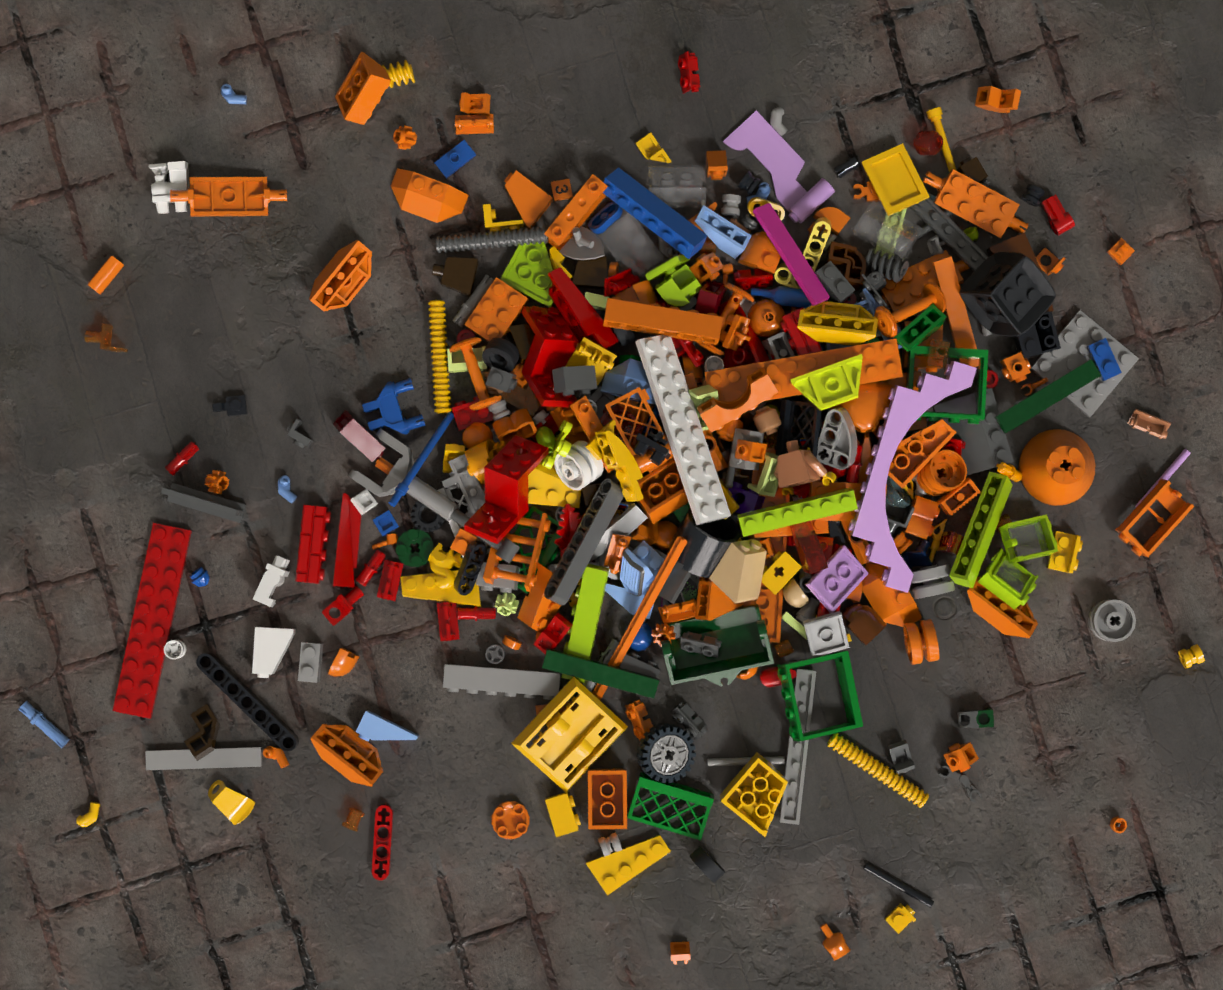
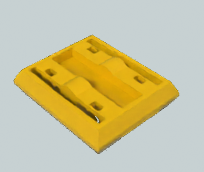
M573 677L511 744L563 791L567 792L628 726L582 683ZM575 692H578L579 696L577 698L574 696L571 699L573 702L571 704L567 703L565 705L566 709L561 714L558 710L574 695ZM577 703L578 706L572 710L571 707ZM546 724V726L548 727L547 730H546L544 733L540 732V733L538 734L539 738H538V739L534 738V739L532 740V743H533V744H532L531 747L529 748L526 744H527V743L541 730V728ZM605 728L607 731L600 736L599 733ZM543 738L545 741L540 745L538 742ZM572 764L573 767L567 772L566 768Z

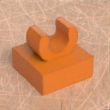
M1120 238L1107 253L1119 265H1122L1135 250L1123 238Z
M689 941L670 942L671 961L674 964H677V961L683 960L684 964H687L688 960H690Z

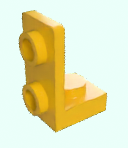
M491 204L483 205L486 230L495 233V231L501 232V229L509 228L511 231L513 229L519 230L520 227L524 226L523 220L493 223L496 220L495 209H492Z

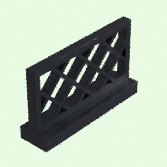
M781 400L779 416L781 425L778 427L777 456L788 453L786 442L798 440L799 450H806L810 447L811 453L817 458L822 411L813 403ZM815 407L814 416L811 417L809 411ZM804 417H806L808 423L805 426L801 422L804 419ZM810 427L813 430L811 437L807 433ZM804 436L806 442L802 446L799 440Z

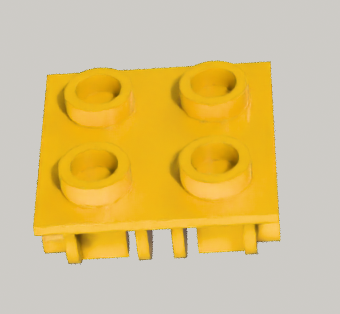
M583 337L565 367L595 365L598 386L608 369L611 370L613 368V361L617 355Z

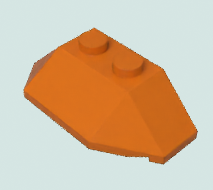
M398 168L391 184L401 210L435 223L462 214L469 197L468 194L448 184L413 171Z
M355 240L338 250L315 279L309 300L324 312L348 306L371 277L372 251L359 240Z
M874 562L866 563L865 569L869 574L862 580V592L873 610L883 621L903 627L905 623H915L922 619L909 591L907 593L883 585L882 575L885 569L888 570V567Z
M977 577L973 589L969 588L967 590L973 611L1004 635L1030 638L1038 622L1034 619L1028 603L1026 602L1024 606L1019 605L1014 610L978 582L981 577Z
M322 724L310 739L321 759L351 782L372 787L383 773L377 748L368 741L359 738V734L347 725Z

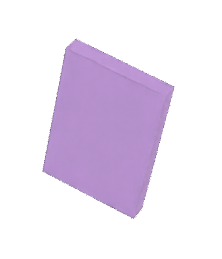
M842 545L805 585L830 613H833L869 573L847 547Z

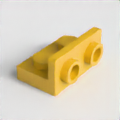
M1055 531L1054 538L1057 541L1058 552L1049 555L1047 568L1065 573H1073L1078 567L1077 553L1081 551L1083 545L1081 536Z

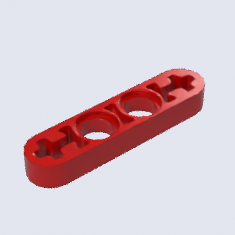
M387 804L380 805L375 812L372 875L376 880H384L390 873L393 809ZM383 808H386V811L390 813L385 819V822H390L389 825L385 823L378 824V821L382 822L383 816L379 814ZM385 827L388 829L389 834L386 838H381L378 835L379 828ZM379 847L387 849L388 853L385 857L377 855ZM376 860H387V863H383V870H386V873H383L382 876H379V873L376 872L380 867V862L376 863Z

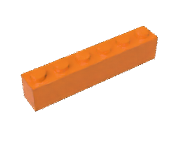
M612 297L607 299L603 326L718 345L723 317H719L715 313L701 314L697 310L683 311L678 307L665 308L655 303L647 305L637 300L629 302L623 301L619 297Z

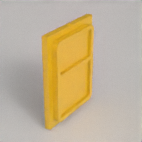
M903 143L861 162L887 216L900 212L930 197Z

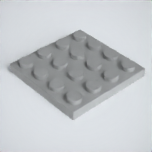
M1079 310L1058 335L1061 349L1042 354L1030 369L1042 379L1047 377V383L1051 384L1091 360L1092 357L1087 346L1106 338L1122 373L1105 381L1098 377L1065 397L1087 417H1091L1139 358Z

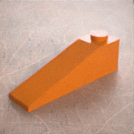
M941 419L905 438L897 447L890 464L888 476L903 489L957 432Z

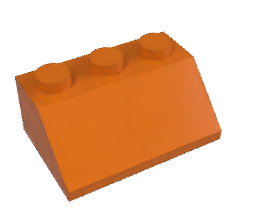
M364 52L359 54L335 95L344 119L365 125L371 117L372 111L380 102L381 96L389 87L391 81L386 69Z

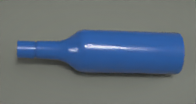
M778 286L771 290L752 288L751 295L769 298L782 306L803 307L805 309L811 306L803 290L799 288Z

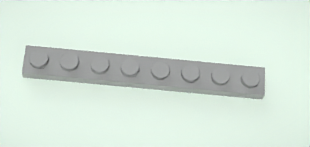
M797 669L794 693L803 733L810 731L816 671ZM790 734L784 776L788 783L782 795L779 822L799 825L809 740L793 741Z

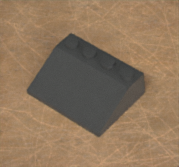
M992 388L986 389L985 420L979 421V424H968V420H960V423H949L948 419H943L957 432L952 438L962 439V441L966 442L965 448L962 449V458L967 467V475L994 468L997 464H1001V462L1006 464L1014 462L1006 434H1004L995 419L999 415V410ZM977 392L934 405L935 412L976 414Z

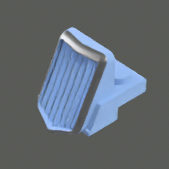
M644 540L632 552L626 548L622 553L620 580L627 593L635 596L647 593L665 560Z

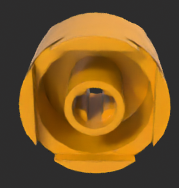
M491 439L483 441L464 452L469 464L467 466L468 473L471 476H475L481 485L485 484L484 467L497 454L493 448L496 443Z

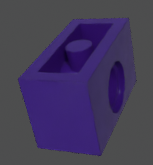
M733 481V487L728 489L740 506L735 512L742 514L762 508L765 500L764 496L759 495L750 488L749 490L743 489V484ZM743 494L744 497H745V500H744V502L741 504L740 501H739V499H740V496Z

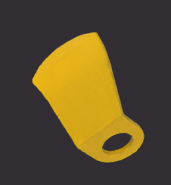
M221 780L215 781L209 788L208 797L233 825L241 823L254 808L255 801L226 787ZM217 785H220L219 790L215 794H212L213 789Z

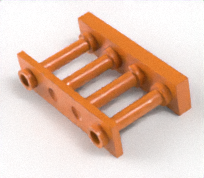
M592 174L544 233L549 238L547 243L560 251L573 236L572 230L574 227L580 228L606 197L603 192L608 186Z
M586 396L571 404V408L555 407L549 411L558 428H560L563 420L573 424L569 434L565 437V440L572 444L577 441L589 443L595 436V432L603 428ZM602 458L603 468L605 467L607 473L615 469H608Z
M546 513L542 514L541 521L522 517L517 523L539 528L536 539L509 534V532L502 539L504 541L507 538L515 543L534 546L532 557L516 554L512 559L514 562L529 564L528 574L523 575L499 570L498 563L499 560L502 561V558L495 554L497 550L491 547L483 575L485 583L493 584L494 579L499 577L525 583L526 591L531 592L532 586L535 587L537 581L535 572L545 532H549L551 524Z

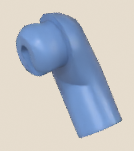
M229 84L222 85L221 95L229 104H247L246 95H236Z
M287 475L281 476L278 479V493L292 504L298 496L290 491V478Z

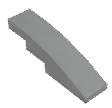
M635 503L621 515L617 513L612 518L590 561L608 550L612 534L628 536L648 518Z

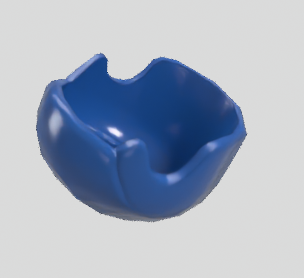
M643 622L630 646L631 650L639 652L646 650L651 645L653 636H651L652 628L646 622Z

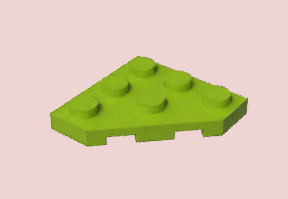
M536 242L534 245L532 243L530 245L524 243L523 246L519 244L500 280L548 308L554 302L549 295L552 280L548 276V273L553 271L545 243L538 244Z

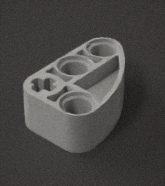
M836 407L826 415L818 441L817 459L823 464L843 470L855 462L857 435L848 411L844 407ZM835 412L839 413L841 417L840 421H837L835 419ZM829 430L834 432L835 439L830 438ZM841 455L847 458V464L841 461Z

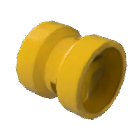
M1198 644L1191 646L1188 650L1182 649L1178 651L1180 661L1185 669L1192 667L1195 663L1200 664L1205 661L1203 652Z

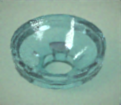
M888 477L886 483L887 503L899 508H906L911 505V500L906 491Z

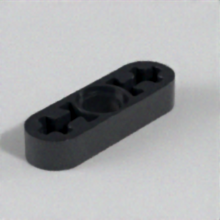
M473 541L468 545L454 581V588L461 595H468L473 590L486 556L487 549L479 541ZM470 564H474L473 570L466 572L467 567Z

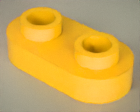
M760 197L750 199L747 204V209L753 217H755L753 214L754 205L757 203L760 206L770 203L773 209L777 210V215L781 221L785 216V211L780 204Z

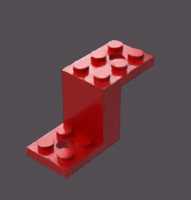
M524 306L521 313L535 333L521 373L541 406L571 408L570 405L576 402L577 398L575 395L563 396V393H555L552 370L565 367L576 350L579 341L558 309L554 307Z
M515 435L484 467L485 503L464 524V531L498 544L528 512V475L549 454V448Z

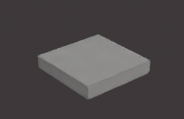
M840 611L803 621L812 658L850 648Z

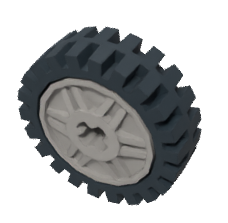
M672 724L656 725V728H650L649 733L645 732V738L640 739L641 746L638 745L637 748L639 751L637 758L639 759L638 763L641 769L649 777L662 783H672L673 780L678 781L680 776L684 778L686 776L685 772H690L692 769L689 767L690 764L694 765L693 757H696V753L693 751L696 748L693 744L694 741L689 737L690 735Z

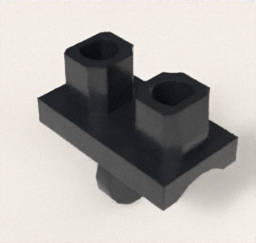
M659 431L656 435L650 432L649 438L638 433L636 437L637 443L634 448L636 454L644 457L647 450H651L653 454L649 460L657 466L664 459L668 460L671 456L669 449L663 447L667 445L668 441L663 439L664 433L662 431Z

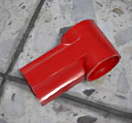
M1057 195L1041 202L1050 219V226L1057 236L1075 227L1072 216L1065 211Z

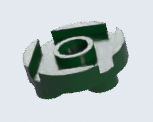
M411 529L404 532L396 543L398 558L409 567L426 565L429 562L430 553L434 550L431 536L419 529ZM418 543L420 552L415 551L412 553L411 544L415 545Z

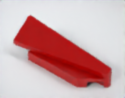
M557 268L548 273L552 280L549 295L579 343L583 337H586L605 349L616 344L619 341L609 327L603 326L604 320L563 269Z
M343 493L333 586L355 587L354 568H357L362 515L350 501L351 498L347 493Z

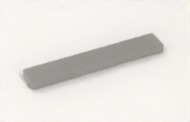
M262 747L214 748V751L199 761L194 758L189 749L145 751L146 770L262 767Z

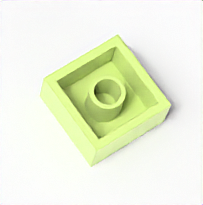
M590 292L585 293V298L594 309L606 310L608 296L604 297V295Z

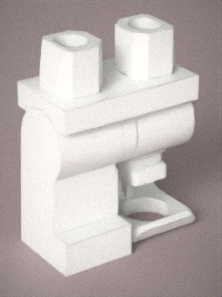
M186 161L149 164V168L156 175L155 183L151 184L152 201L156 204L157 212L159 214L169 213V203H175L176 212H187L188 202H170V190H188V163ZM168 172L170 175V182L165 181Z
M276 555L272 564L267 563L265 568L267 571L264 573L255 591L253 600L269 607H273L276 604V600L271 597L275 588L281 586L284 583L285 577H288L290 572L286 569L290 560Z

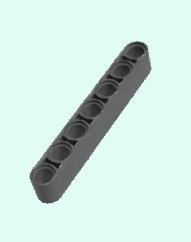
M605 479L600 484L545 588L544 596L559 605H565L570 599L624 497L621 485L610 479Z

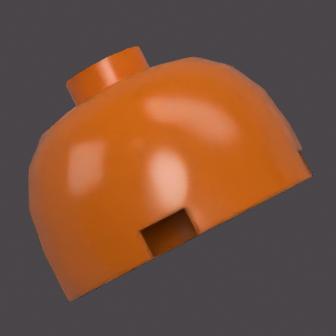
M763 299L750 307L747 318L751 319L749 324L758 336L771 337L777 335L782 330L780 322L783 321L782 316L785 315V312L781 305L776 304L773 300Z

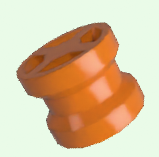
M903 531L893 538L899 554H902L913 543L911 539L905 537Z

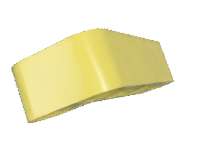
M825 217L818 218L815 221L802 253L805 259L813 261L814 264L811 268L814 272L831 232V222ZM822 224L826 225L822 235L819 236L820 227ZM816 241L820 243L821 247L813 249L810 244ZM785 263L779 264L775 271V280L782 285L801 289ZM786 270L789 275L781 277L778 272Z

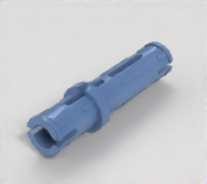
M25 701L18 709L31 721L32 725L35 724L60 748H63L70 740L43 716V712H39L28 701Z

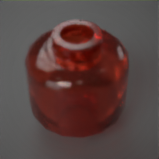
M920 131L916 135L913 145L920 155H936L943 147V138L937 131Z

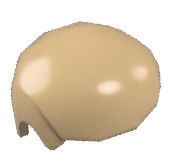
M792 578L784 586L783 595L789 605L802 608L809 603V599L795 579Z

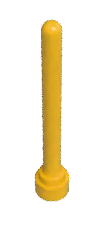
M937 107L928 110L926 113L928 119L934 123L950 173L951 169L956 170L941 122L942 109Z

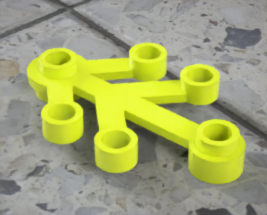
M563 420L559 428L561 432L555 437L554 451L543 459L541 465L551 469L557 454L566 457L572 443L564 439L569 434L573 426L572 423Z

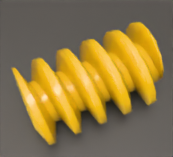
M404 60V66L398 61L396 68H394L392 63H389V69H386L391 80L389 85L391 88L394 87V82L401 86L402 80L408 85L409 78L415 83L412 65H409L407 60Z

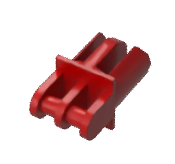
M778 666L764 669L761 672L760 681L764 686L775 687L782 685L777 674ZM790 669L791 678L793 679L797 673L795 670Z

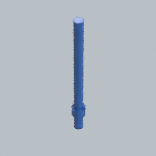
M452 412L447 413L402 483H399L395 488L396 492L388 502L391 506L395 507L400 498L405 496L409 490L408 486L454 418Z

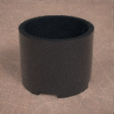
M689 508L670 542L668 550L670 551L677 536L684 537L687 540V544L678 561L684 565L683 569L689 573L709 578L730 544L738 542L741 531L731 517H728L726 520L720 519L696 525L691 508Z

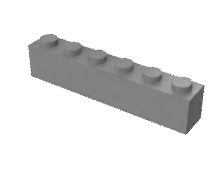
M445 664L443 688H447L448 692H459V689H467L466 693L478 694V690L486 691V695H497V692H505V696L516 697V693L524 694V698H535L536 695H543V699L552 700L559 693L561 673Z

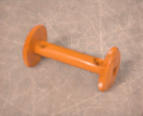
M928 282L923 286V298L894 311L892 314L884 306L877 307L874 314L878 319L877 328L884 336L893 338L898 331L896 323L928 308L930 305L934 304L941 312H944L946 309V298L943 291L938 285Z
M730 283L724 285L733 294L720 317H723L721 332L725 331L728 326L726 323L728 315H734L743 298L754 302V297L748 292ZM696 342L716 355H724V352L716 348L714 344Z
M479 337L465 339L452 345L449 349L450 353L460 350L463 353L466 366L479 398V402L469 406L471 410L487 408L502 399L501 395L491 398L488 395L481 370L472 350V346L482 341Z

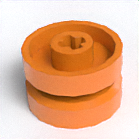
M921 620L919 629L914 622L903 624L904 643L911 665L921 664L923 653L928 662L939 660L938 640L932 620Z

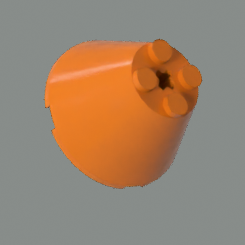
M1053 429L1037 434L1027 443L1021 452L1018 470L1022 473L1021 482L1030 495L1044 504L1060 506L1075 502L1089 490L1095 476V459L1090 447L1081 437L1067 430Z

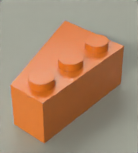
M538 563L535 587L532 586L529 595L525 596L517 618L532 629L542 633L561 605L544 596L545 588L554 572Z

